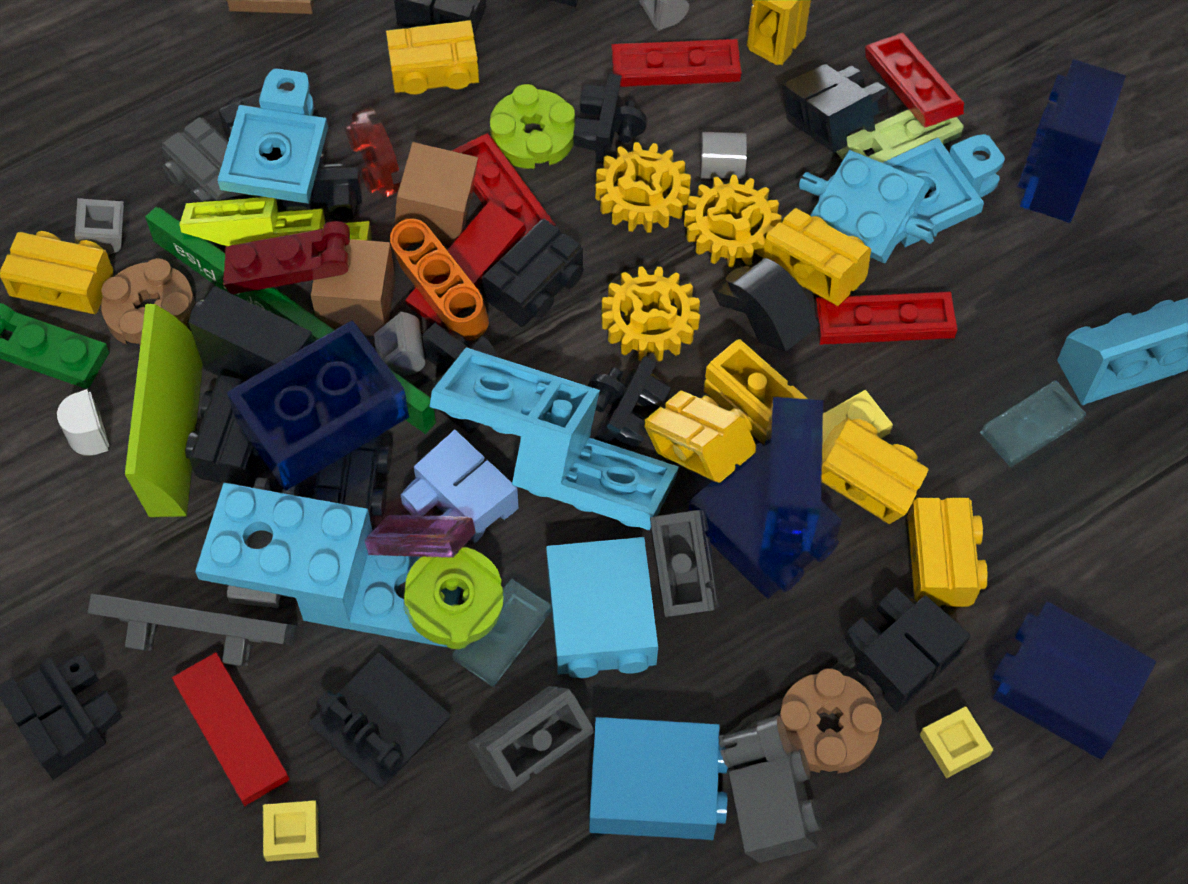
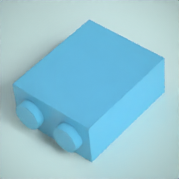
M644 537L546 546L558 675L569 674L573 678H587L596 675L601 670L619 669L622 673L630 674L642 672L649 666L656 665L658 641Z

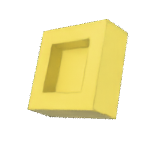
M967 707L924 727L920 733L922 740L946 778L989 757L993 751V748Z
M316 801L263 805V856L266 862L319 857L318 805Z

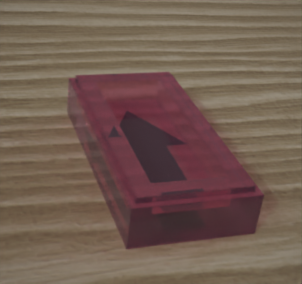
M388 515L364 541L368 555L454 558L476 531L472 517Z

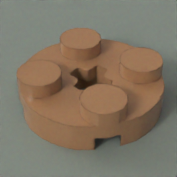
M156 258L146 263L130 266L119 272L116 276L107 279L101 289L103 295L101 311L111 334L124 344H126V340L130 343L141 345L145 308L137 309L142 301L157 299L154 304L171 313L187 328V321L190 318L192 309L196 305L191 286L186 277L180 271L172 268L164 259Z
M824 669L818 674L806 676L796 682L786 693L779 714L785 726L789 742L797 750L802 749L804 751L810 771L818 773L821 770L828 772L838 771L837 774L845 773L859 767L872 753L882 722L881 712L877 708V704L870 692L856 680L844 676L835 669ZM825 712L828 715L831 713L837 715L840 718L838 725L842 730L838 733L832 729H827L825 732L819 730L818 725L821 721L819 714Z

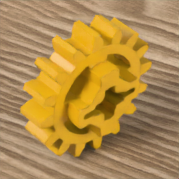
M639 142L634 143L633 151L629 153L622 146L618 147L617 159L606 156L604 158V168L597 169L595 199L600 200L601 213L607 214L612 212V224L614 225L621 223L623 220L627 221L628 231L630 232L634 231L637 224H643L647 233H651L653 223L656 222L663 228L669 227V215L680 219L683 206H688L691 176L690 174H685V162L682 160L673 163L674 151L670 149L663 154H659L658 146L655 143L650 146L648 151L642 150ZM618 180V186L614 187L616 181ZM671 187L672 190L670 194L667 196L668 188Z
M736 175L731 176L729 184H723L719 177H715L712 189L701 184L698 186L697 197L690 196L688 199V207L684 217V227H687L686 239L688 242L697 241L696 253L698 255L707 251L711 252V263L713 264L718 262L721 257L727 258L729 267H734L736 258H742L747 266L751 265L754 253L760 257L764 256L767 233L779 222L781 223L782 215L777 214L778 200L768 201L769 189L767 187L758 191L754 190V179L750 178L745 185L738 184Z
M643 266L639 267L638 277L632 278L626 272L622 273L621 286L610 283L608 286V297L602 298L603 314L601 325L602 329L608 330V342L614 344L622 341L621 354L627 355L632 349L637 350L639 361L644 356H647V353H654L658 362L663 361L665 350H669L676 356L679 355L681 342L691 345L694 330L699 329L700 314L698 313L700 300L699 298L692 297L693 286L691 283L680 287V274L675 272L669 278L663 277L662 267H657L654 275H647ZM674 302L678 308L672 306L671 304ZM678 309L680 311L681 317L677 315ZM621 311L624 312V319L630 322L628 325L623 321L620 314Z

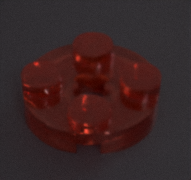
M369 107L353 113V122H350V125L345 127V131L353 151L360 150L366 167L361 168V173L370 193L379 191L383 197H387L399 191L401 182L393 184L391 175L399 171V167L382 123L372 125L369 118L375 114V111Z

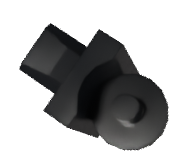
M609 74L606 86L583 85L580 113L600 115V120L577 117L574 128V146L596 150L597 163H604V158L611 155L615 132L619 134V141L628 143L631 141V137L641 135L646 129V115L637 109L638 105L636 102L626 101L625 106L620 107L621 75Z
M322 152L309 204L282 200L283 208H286L287 211L312 210V206L328 205L331 218L336 220L352 219L356 204H362V188L360 187L358 167L342 168V164H326L325 155Z
M644 356L637 369H632L628 373L623 384L620 380L624 373L616 367H612L608 375H592L587 386L600 390L595 411L603 413L608 404L612 405L595 439L609 443L613 438H616L635 448L644 441L648 434L644 426L646 418L633 411L636 402L655 412L661 407L671 389L660 378L652 374L657 364L656 362Z

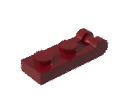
M331 221L323 225L322 229L226 246L223 285L230 294H237L343 275L349 270V254L345 251V247L350 242V228L343 222Z

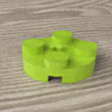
M530 84L517 86L513 94L503 98L491 113V138L511 165L531 169L535 168V163L549 161L550 166L565 158L574 145L575 110L572 105L552 92L536 89V87ZM539 124L543 130L541 132L533 130L529 134L525 132V125Z
M457 547V551L446 550L440 552L441 549L439 548L424 554L411 567L406 577L403 608L411 625L423 637L434 643L459 650L465 648L471 642L478 641L486 636L498 622L502 612L504 596L501 577L496 566L486 556L476 550ZM457 587L464 590L462 599L465 603L450 606L444 602L445 596L441 592L444 588L450 591H454Z

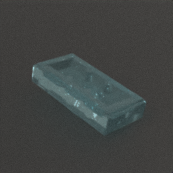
M1055 380L986 423L981 434L1005 462L1012 467L1083 422L1086 412L1060 383Z
M513 579L503 589L502 612L494 628L480 640L471 642L465 648L456 649L453 652L454 661L493 687L552 611L551 604Z

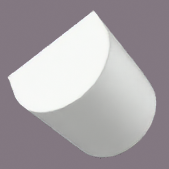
M86 389L66 397L59 405L57 419L71 448L82 455H96L109 451L108 447L110 445L102 418L91 392H88Z

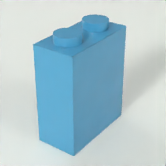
M596 717L589 833L713 840L716 824H725L727 815V792H717L718 773L727 774L728 769L720 751L726 748L725 746H719V724Z

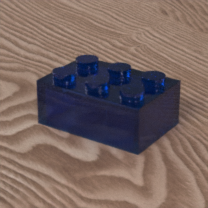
M1075 59L1072 60L1067 77L1057 75L1049 97V101L1057 104L1048 102L1044 109L1036 132L1037 135L1034 138L1018 184L1019 188L1025 189L1020 207L1071 223L1103 143L1126 75Z
M353 320L226 392L236 422L285 491L409 418L405 389Z

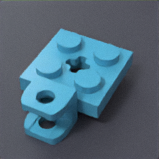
M273 69L269 72L263 84L259 98L261 108L244 105L238 106L217 180L220 190L309 204L328 131V124L326 118L313 116L314 105L312 96L309 94V81L305 73ZM285 82L295 85L292 91L278 88ZM274 147L280 148L281 155H283L280 159L269 161L266 157L262 156L263 153H271Z
M976 135L952 145L950 153L940 139L936 138L883 163L926 180L932 192L928 198H923L920 203L917 218L937 225L938 232L982 212L984 202L981 197L989 194L998 186L1000 178L996 172L1002 168L1005 157L990 136ZM976 151H985L986 153H988L989 159L986 160L985 156L973 155V153ZM908 234L901 242L904 247H907L921 239Z

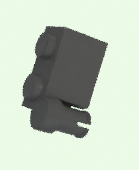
M780 716L760 720L757 722V727L729 735H720L719 746H725L726 748L725 750H720L723 761L727 768L733 767L736 769L729 771V777L745 853L758 863L819 848L815 832L822 830L821 818L814 799L808 800L804 781L811 779L809 764L802 749L797 750L789 742Z

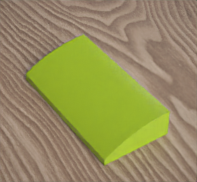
M145 304L125 476L149 517L187 516L192 465L190 460L186 458L185 450L190 433L196 431L203 364L192 332L179 319L156 304Z

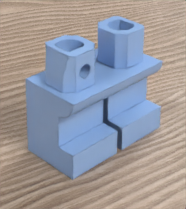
M453 430L414 466L416 479L401 493L403 506L415 518L420 519L434 506H437L444 513L431 524L432 533L438 540L457 541L453 546L467 537L476 543L483 536L485 529L499 517L505 520L519 509L517 487L513 486L512 482L488 460L484 461V456L456 430Z

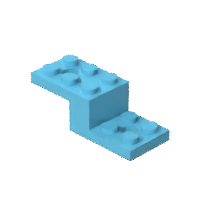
M466 347L432 390L429 407L444 411L453 418L469 419L490 426L499 433L521 436L512 485L528 490L533 495L550 497L571 504L581 511L595 512L619 520L624 525L640 527L650 531V517L658 516L676 480L678 466L589 438L600 391L598 389Z
M223 483L195 571L199 580L295 597L303 621L447 647L446 645L437 644L426 639L415 630L405 614L403 608L404 599L396 594L397 588L406 582L408 572L414 563L424 554L439 548H413L409 553L392 544L404 539L373 534L368 509ZM265 530L273 535L271 542L264 548L253 549L246 545L248 537L253 532ZM450 548V549H441L440 552L446 551V550H456V551H457V549H453V548ZM457 587L454 591H450L447 588L441 591L445 596L444 602L450 606L458 604L461 592L460 587Z

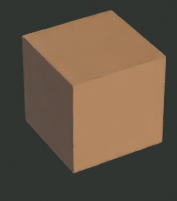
M412 142L397 195L395 226L405 219L421 220L431 229L442 245L451 247L464 231L474 191L478 157Z
M350 239L349 245L345 247V251L349 254L348 272L339 276L313 280L311 291L313 308L316 318L338 333L374 336V333L388 323L390 319L396 281L390 242Z

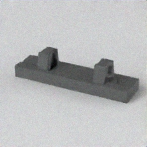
M91 594L87 612L88 614L120 618V621L128 622L125 647L141 651L152 650L157 624L226 635L222 662L236 666H248L253 642L262 643L266 641L294 645L297 625Z

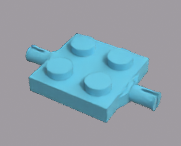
M851 150L848 151L838 170L828 181L809 172L803 174L804 179H800L799 189L819 196V201L810 216L820 217L830 227L847 236L859 238L866 246L870 247V257L884 264L895 246L906 235H912L929 244L934 241L933 236H937V225L917 218L918 207L929 190L926 180Z

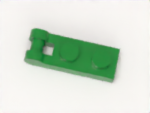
M0 303V336L4 329L13 332L9 340L0 338V359L89 390L110 353L106 343L22 315Z

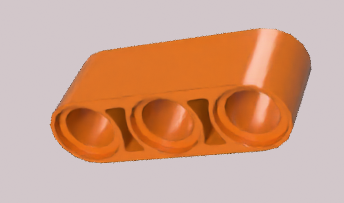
M405 219L399 222L392 229L390 243L401 269L449 331L457 332L466 341L480 338L488 328L489 317L479 290L423 221ZM414 243L423 244L415 251H406ZM441 275L449 276L441 284H431L435 277ZM462 309H475L466 318L456 317V314Z

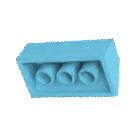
M1188 298L1176 302L1165 300L1156 304L1148 311L1136 315L1125 313L1117 316L1108 324L1093 329L1089 326L1081 327L1070 333L1066 338L1057 361L1081 405L1187 371Z

